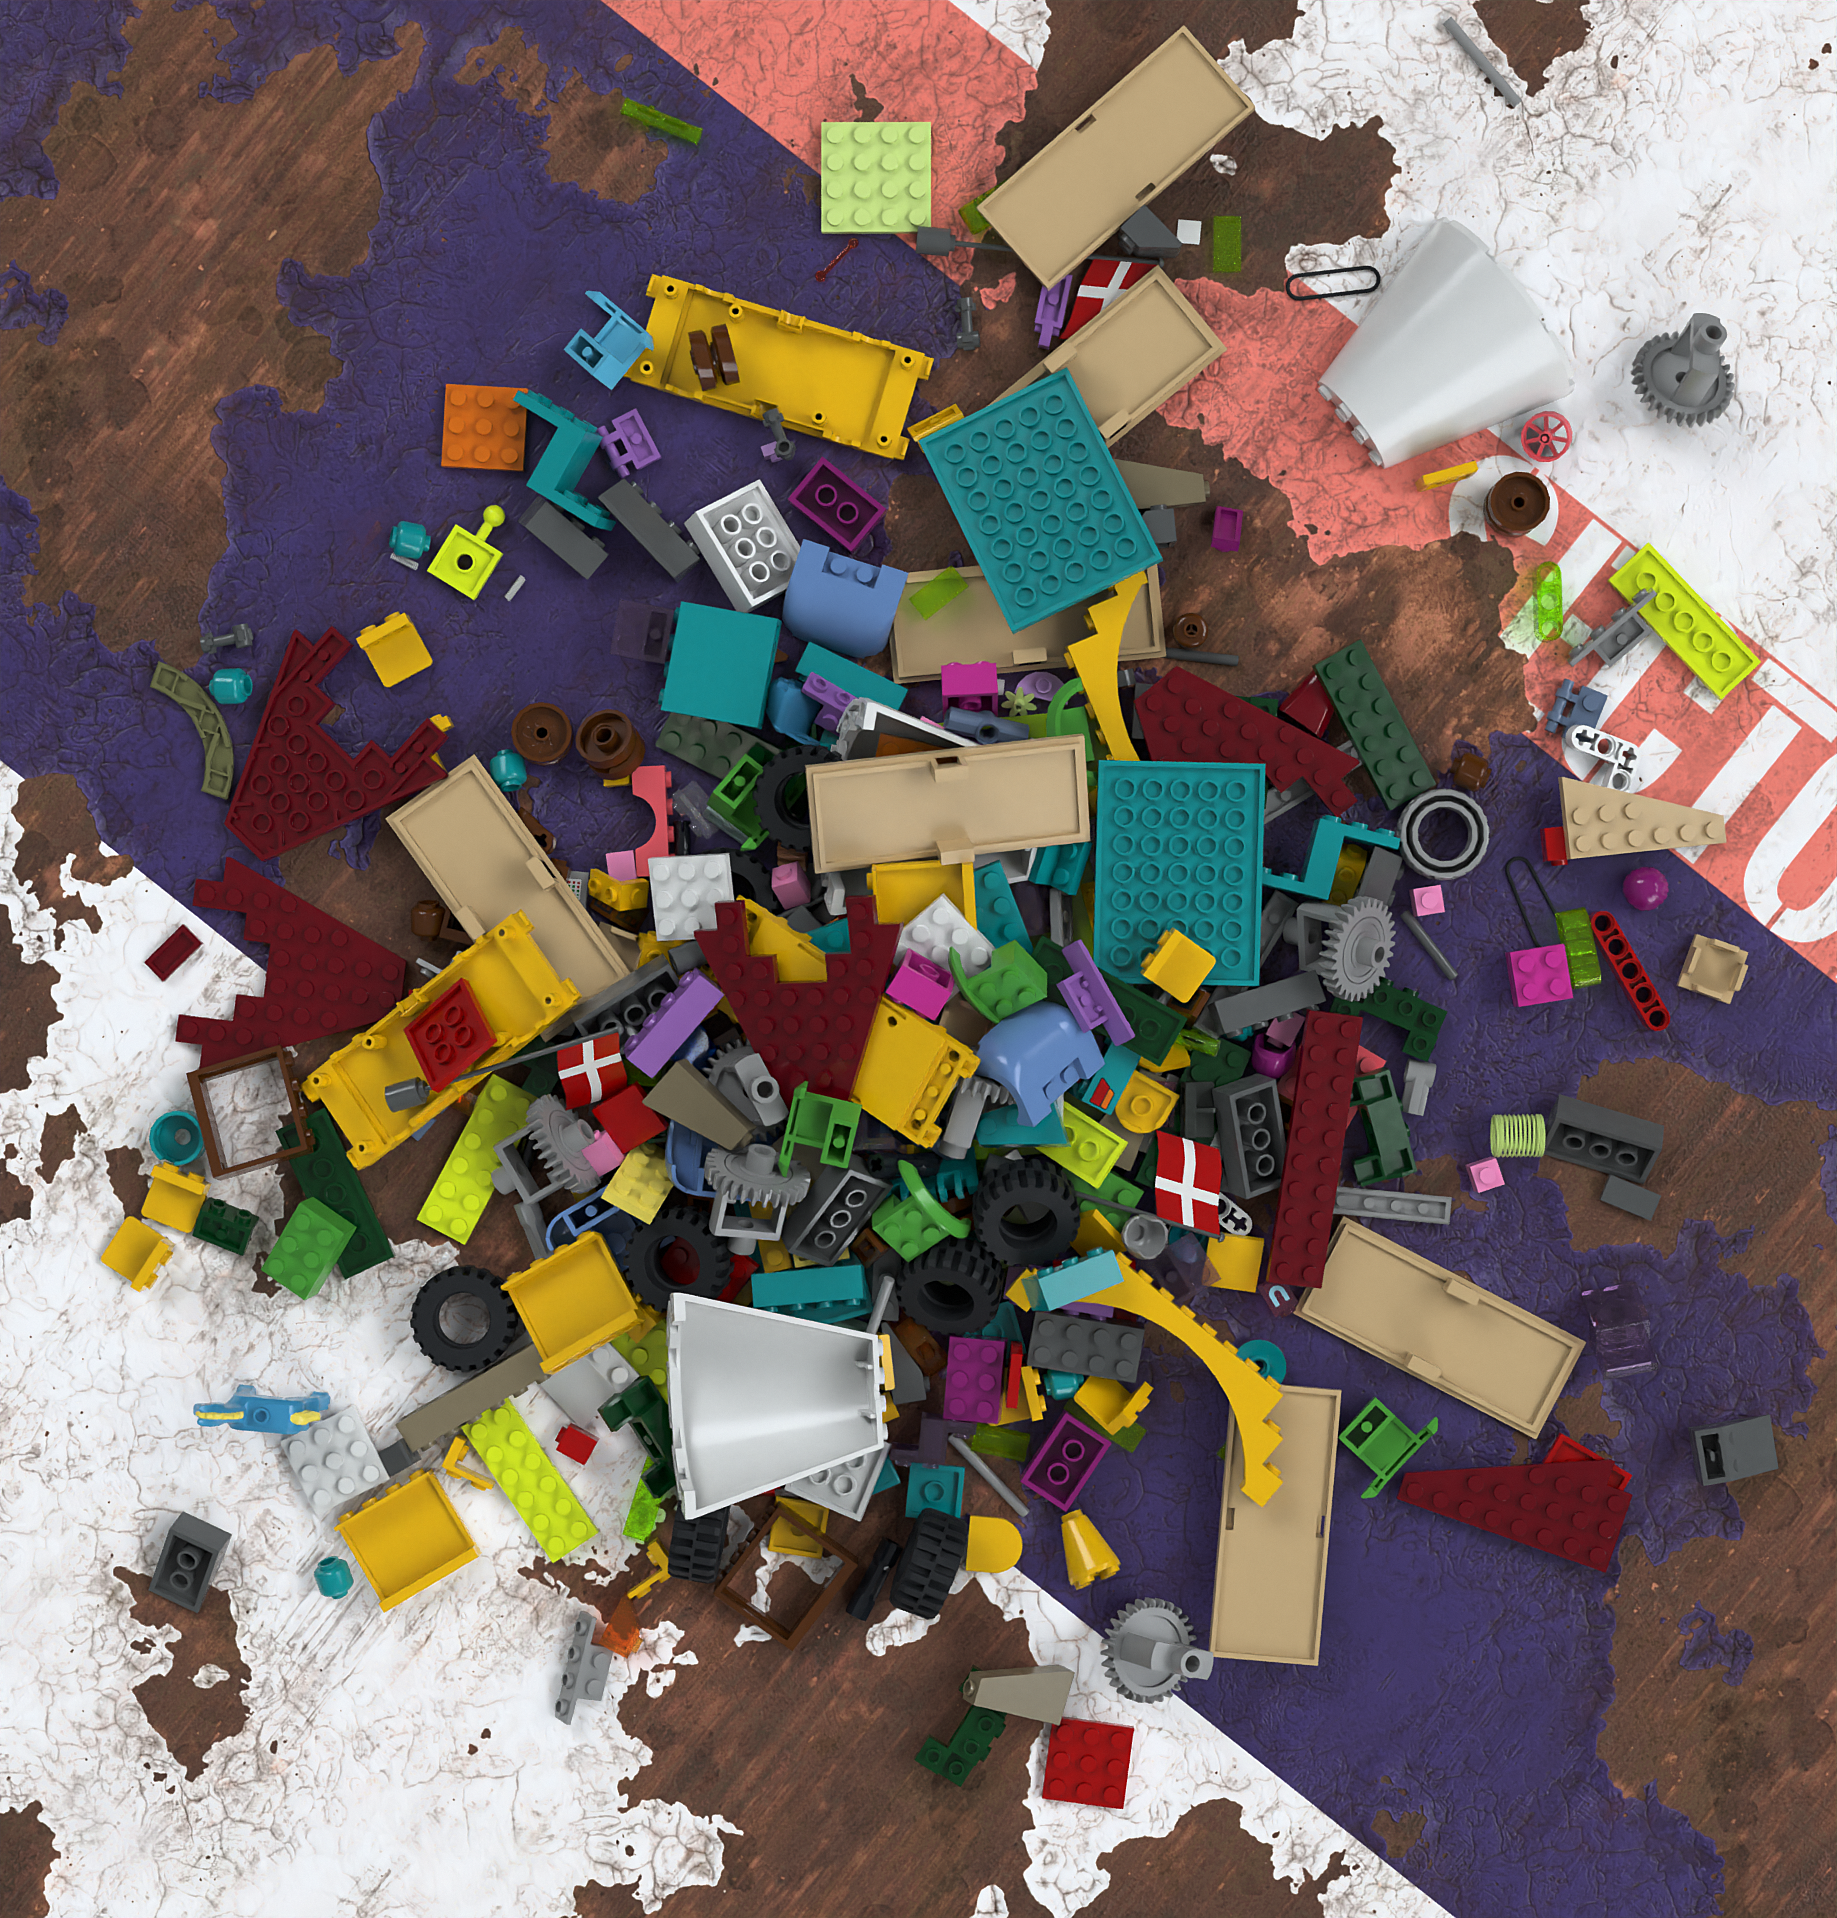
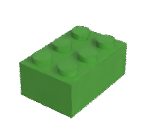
M1059 1165L1057 1168L1061 1169L1066 1174L1067 1179L1071 1180L1075 1191L1131 1208L1136 1207L1144 1193L1142 1186L1112 1169L1099 1189H1097L1062 1165ZM1077 1197L1080 1213L1097 1209L1119 1233L1132 1214Z
M311 1197L304 1200L297 1206L261 1270L303 1300H307L319 1293L357 1227L316 1198Z

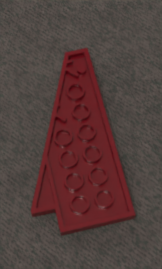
M1612 1459L1409 1471L1404 1473L1396 1498L1606 1573L1633 1494L1607 1485L1615 1461Z

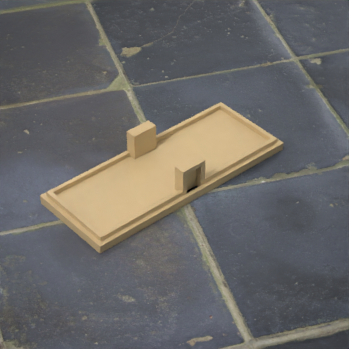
M1183 25L978 205L976 210L1049 291L1117 232L1144 204L1146 206L1248 117L1255 110V105ZM1091 115L1090 121L1077 131L1075 128Z
M1157 265L989 405L1067 367L1107 448H1109L1223 354L1227 348L1159 265ZM1126 425V427H1124L1120 432H1118L1114 437L1110 439V436H1112L1121 427Z
M1157 564L1144 570L1148 583L1141 586L1131 605L1122 632L1118 662L1166 657ZM980 566L909 572L889 634L894 683L940 680L941 665L953 662L961 664H975L979 661L996 663L997 674L1068 667L1063 657V654L1067 652L1065 646L1095 634L1093 629L1088 630L1084 622L1083 615L1086 614L1084 608L1115 595L1113 591L1108 592L1105 589L1013 634ZM1040 662V664L1019 666V664Z
M1082 733L805 765L815 874L872 867V864L936 859H939L941 865L975 862L974 855L1090 841L1085 738ZM957 756V762L937 764L935 759Z
M474 754L450 771L447 778L432 784L385 819L474 944L478 937L487 934L510 914H515L520 909L525 912L535 927L529 934L562 981L569 977L583 996L576 1001L577 1004L540 1034L542 1039L548 1042L574 1023L569 1014L571 1010L626 977L631 972ZM543 861L547 864V866L556 878H553L546 867L543 865Z
M1344 1216L1341 1217L1328 1243L1322 1289L1305 1287L1292 1311L1293 1314L1534 1439H1537L1586 1344L1585 1341Z
M1281 1384L1282 1386L1279 1390L1282 1392L1283 1397L1263 1420L1267 1421L1270 1418L1281 1427L1279 1433L1282 1435L1283 1440L1264 1463L1267 1464L1270 1461L1282 1472L1279 1476L1282 1478L1283 1483L1263 1507L1259 1506L1241 1491L1239 1487L1240 1483L1244 1480V1457L1235 1413L1231 1404L1229 1405L1208 1651L1213 1652V1657L1318 1666L1342 1390ZM1322 1516H1325L1324 1533L1322 1536L1320 1533Z

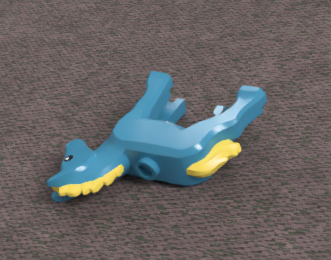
M240 1384L237 1387L236 1393L225 1404L223 1402L197 1403L193 1407V1414L199 1418L197 1424L205 1427L220 1426L227 1423L230 1428L242 1431L298 1434L300 1431H307L310 1422L320 1420L321 1416L318 1412L328 1410L330 1396L326 1392L316 1391L310 1397L283 1398L256 1395V1388L254 1386Z

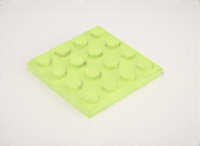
M821 122L822 234H917L918 226L931 227V122Z

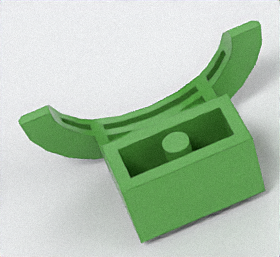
M1078 677L1064 684L1053 696L1048 707L1046 731L1047 737L1082 733L1085 738L1086 763L1094 761V754L1085 707L1081 706L1063 710L1064 705L1071 696L1083 691L1081 677ZM1086 770L1087 786H1097L1098 772Z
M746 753L712 792L707 802L709 807L749 837L741 846V851L755 850L770 834L767 829L762 831L758 824L762 822L759 815L755 816L753 807L757 806L756 800L752 799L753 791L757 790L758 786L755 784L757 776L763 773V767ZM802 773L785 796L788 810H790L807 787L806 773Z
M1016 940L993 950L991 968L967 979L964 973L960 954L953 947L949 948L948 963L958 989L974 1010L985 1019L998 1024L1005 1017L1047 997V973Z
M804 1081L796 1086L778 1162L782 1176L787 1177L795 1143L821 1148L823 1151L820 1163L847 1169L862 1105L806 1092L808 1081Z
M899 1160L900 1173L912 1195L903 1202L894 1194L882 1201L872 1214V1229L907 1262H910L949 1234L960 1239L966 1238L970 1234L971 1221L968 1218L959 1220L947 1212L926 1189L918 1175L917 1169L912 1164Z
M1374 1396L1338 1434V1438L1377 1474L1361 1494L1363 1499L1375 1497L1418 1448L1437 1432V1417L1431 1419L1414 1434Z

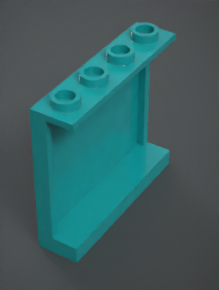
M681 601L680 608L677 607L674 613V623L677 624L675 635L671 634L669 640V651H672L670 662L666 661L663 676L667 678L665 689L661 688L658 704L662 705L661 710L762 730L782 621L771 617Z

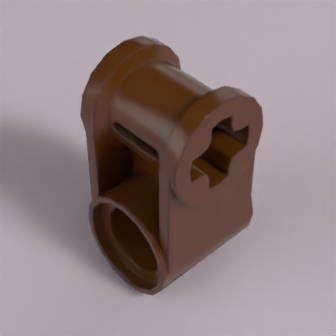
M520 807L516 813L537 841L539 837L545 839L547 846L545 848L540 846L545 854L549 855L554 852L557 845L555 836L543 827L534 816Z

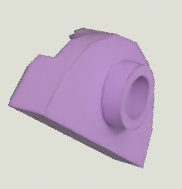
M1034 672L1025 676L1018 683L1014 694H1016L1019 687H1022L1024 696L1033 693L1034 698L1051 702L1053 696L1064 684L1057 676L1048 672Z

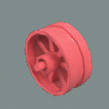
M1543 411L1535 414L1525 423L1521 432V443L1524 451L1530 458L1538 462H1551L1559 459L1569 449L1572 443L1573 431L1569 421L1563 415L1555 411ZM1544 417V430L1532 422L1537 418ZM1549 417L1560 421L1553 429L1549 428ZM1563 425L1567 438L1555 436V432ZM1530 427L1536 431L1539 436L1527 439L1528 428ZM1552 440L1566 443L1560 453H1558ZM1539 441L1541 445L1536 454L1529 444ZM1545 445L1549 446L1554 456H1541Z

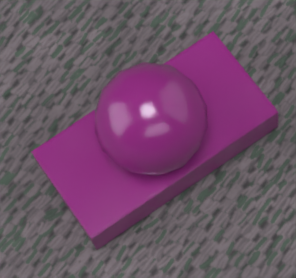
M1216 506L1211 547L1220 552H1238L1243 517L1242 510Z

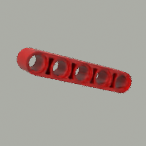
M1596 911L1590 914L1586 923L1588 931L1642 1025L1648 1030H1664L1670 1023V1014L1616 919L1607 911ZM1600 915L1607 920V926L1603 931H1599L1595 926V920ZM1614 939L1621 945V949L1616 955H1613L1608 948L1609 943ZM1627 963L1634 967V974L1629 979L1625 978L1622 973V968ZM1640 987H1644L1648 992V997L1644 1002H1639L1636 998V991ZM1653 1011H1658L1661 1014V1022L1657 1026H1653L1649 1020Z

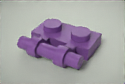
M636 408L612 420L617 431L609 434L605 426L596 430V433L603 436L599 445L601 449H605L611 460L609 464L612 470L617 472L620 479L630 475L626 467L628 463L633 461L636 469L640 470L662 458ZM619 440H622L628 453L620 456L614 444Z

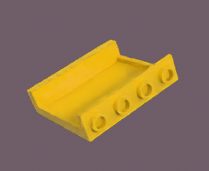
M939 860L872 864V873H867V889L873 890V895H876L878 922H903L905 927L944 893L965 915V920L977 931L973 862L941 865ZM892 963L889 974H892L897 967L894 963Z
M591 1230L581 1233L576 1237V1242L569 1246L568 1244L559 1246L553 1251L554 1255L547 1259L540 1258L532 1262L530 1269L523 1273L519 1271L510 1275L507 1278L508 1282L500 1286L502 1290L508 1291L543 1360L539 1364L545 1374L554 1375L646 1321L602 1233L591 1232Z
M423 1468L408 1476L410 1481L402 1486L399 1482L385 1490L387 1495L377 1500L376 1496L361 1504L363 1509L354 1514L350 1510L337 1518L340 1523L334 1527L335 1531H340L381 1600L378 1604L384 1613L478 1558L482 1553L432 1468L424 1472Z

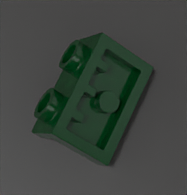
M209 1197L200 1209L192 1236L243 1256L247 1251L253 1229L257 1225L259 1217L248 1210L229 1205L221 1199Z

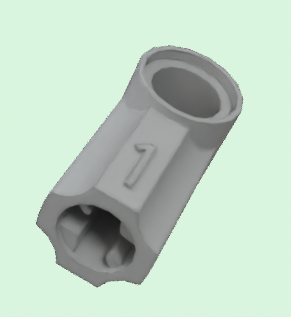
M1408 1059L1403 1078L1405 1086L1401 1099L1403 1104L1402 1112L1423 1116L1428 1091L1434 1082L1436 1064Z

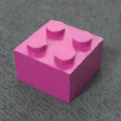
M979 661L975 664L953 662L941 665L943 719L950 706L977 713L987 710L993 712L998 717L996 663Z
M1564 944L1505 953L1514 1007L1573 998Z
M908 948L891 975L886 993L889 994V997L894 1002L901 1005L905 1003L913 1008L918 1016L924 1019L929 1017L935 1021L951 995L955 981L951 972Z

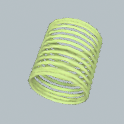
M1494 1114L1491 1118L1490 1143L1493 1157H1542L1545 1150V1123L1542 1114H1536L1535 1116L1533 1114L1530 1116L1522 1114L1521 1117L1519 1114L1517 1116L1513 1114L1512 1117L1510 1114L1508 1116L1504 1114L1503 1117L1501 1114ZM1509 1120H1510V1143H1509ZM1518 1120H1519V1144H1518ZM1527 1120H1528V1144H1527ZM1531 1121L1533 1124V1142L1531 1139ZM1513 1122L1515 1125V1141L1513 1138ZM1522 1122L1524 1124V1141L1522 1138ZM1504 1123L1506 1126V1140L1504 1137Z

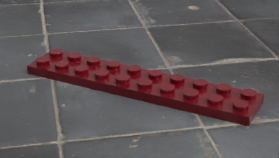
M1307 1009L1266 1275L1267 1282L1322 1289L1363 1017Z

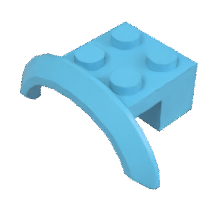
M586 291L585 294L612 317L595 338L580 329L564 350L591 375L612 390L646 347L651 351L654 350L653 337L601 292Z

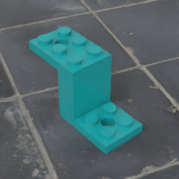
M518 390L513 399L515 402L558 427L526 486L590 525L611 531L616 523L615 520L609 517L611 512L599 505L595 506L589 502L587 503L588 498L574 491L603 436L596 433L598 428L585 420L582 421L574 417L575 414L553 404L551 399L540 393L537 394L532 390L525 393Z
M1331 815L1322 816V819L1314 820L1300 880L1298 881L1299 876L1285 872L1280 873L1279 876L1272 875V869L1263 867L1262 886L1326 901L1329 899L1343 839L1393 851L1399 848L1401 838L1394 837V831L1379 828L1373 832L1367 830L1368 825L1352 821V823L1349 822V825L1341 824V818Z

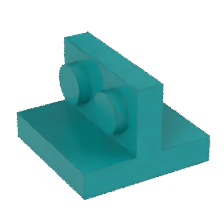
M1087 841L1038 847L1028 880L1036 884L1051 885L1068 895H1076L1092 843Z

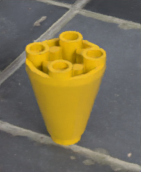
M1081 1509L1061 1517L1068 1578L1071 1586L1074 1585L1076 1590L1089 1586L1095 1580V1577L1100 1576L1101 1580L1116 1575V1572L1120 1571L1119 1566L1121 1563L1086 1514L1083 1515Z

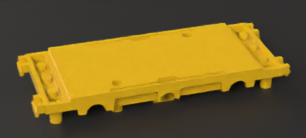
M652 274L646 296L655 299L646 331L653 337L654 350L651 351L646 347L623 375L624 377L638 384L760 421L764 420L763 414L777 408L785 419L781 422L783 428L894 460V458L904 460L910 439L902 437L901 433L917 380H928L934 361L933 358L925 356L924 353L894 345L889 341L873 339L855 331L851 333L808 320L805 316L790 314L782 309L778 311L738 299L726 292H716L699 284H691L665 275L661 277ZM726 324L740 383L724 384L721 376L718 377L716 370L717 387L702 391L698 375H695L689 351L691 350L688 332L701 329L706 334L708 344L711 345V328ZM909 359L911 362L905 363V360ZM646 367H650L648 371L644 370ZM822 416V419L817 420L816 417ZM886 438L887 441L882 442L881 439Z
M738 895L736 900H745L751 955L777 954L779 981L827 980L826 953L810 943L812 940L811 936L793 930L788 926V921L783 917H776L750 898L746 899ZM703 965L700 971L719 985L711 967L708 968L706 965ZM883 993L851 1101L861 1104L865 1111L894 1131H899L917 1145L921 1144L925 1148H932L942 1132V1129L934 1124L959 1077L971 1078L978 1068L981 1059L973 1054L974 1051L969 1049L967 1045L960 1043L947 1034L946 1028L929 1023L924 1018L918 1016L914 1009H907ZM724 994L716 1004L717 1008L739 1022Z
M522 909L515 914H510L487 934L478 937L473 946L452 958L454 960L453 963L421 988L413 989V993L409 997L396 1003L397 1007L366 1032L354 1036L349 1045L329 1056L330 1059L307 1076V1080L301 1084L302 1091L312 1103L322 1099L352 1144L353 1148L346 1152V1156L358 1171L373 1165L492 1072L451 1083L439 1093L429 1090L430 1094L427 1097L426 1103L395 1113L390 1110L385 1099V1087L401 1081L419 1077L429 1085L403 1029L461 977L469 981L498 1041L460 1075L506 1061L555 1023L559 1017L577 1004L576 1001L583 997L569 977L564 981L560 979L529 934L535 927Z

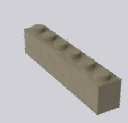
M532 1341L400 1418L395 1426L412 1453L420 1448L424 1452L436 1444L435 1439L442 1435L445 1438L452 1436L460 1430L458 1428L459 1425L465 1422L468 1425L476 1422L482 1417L481 1413L490 1408L492 1412L506 1403L504 1399L513 1395L514 1398H517L529 1390L527 1386L536 1381L539 1385L552 1375L543 1372L539 1364L543 1360Z

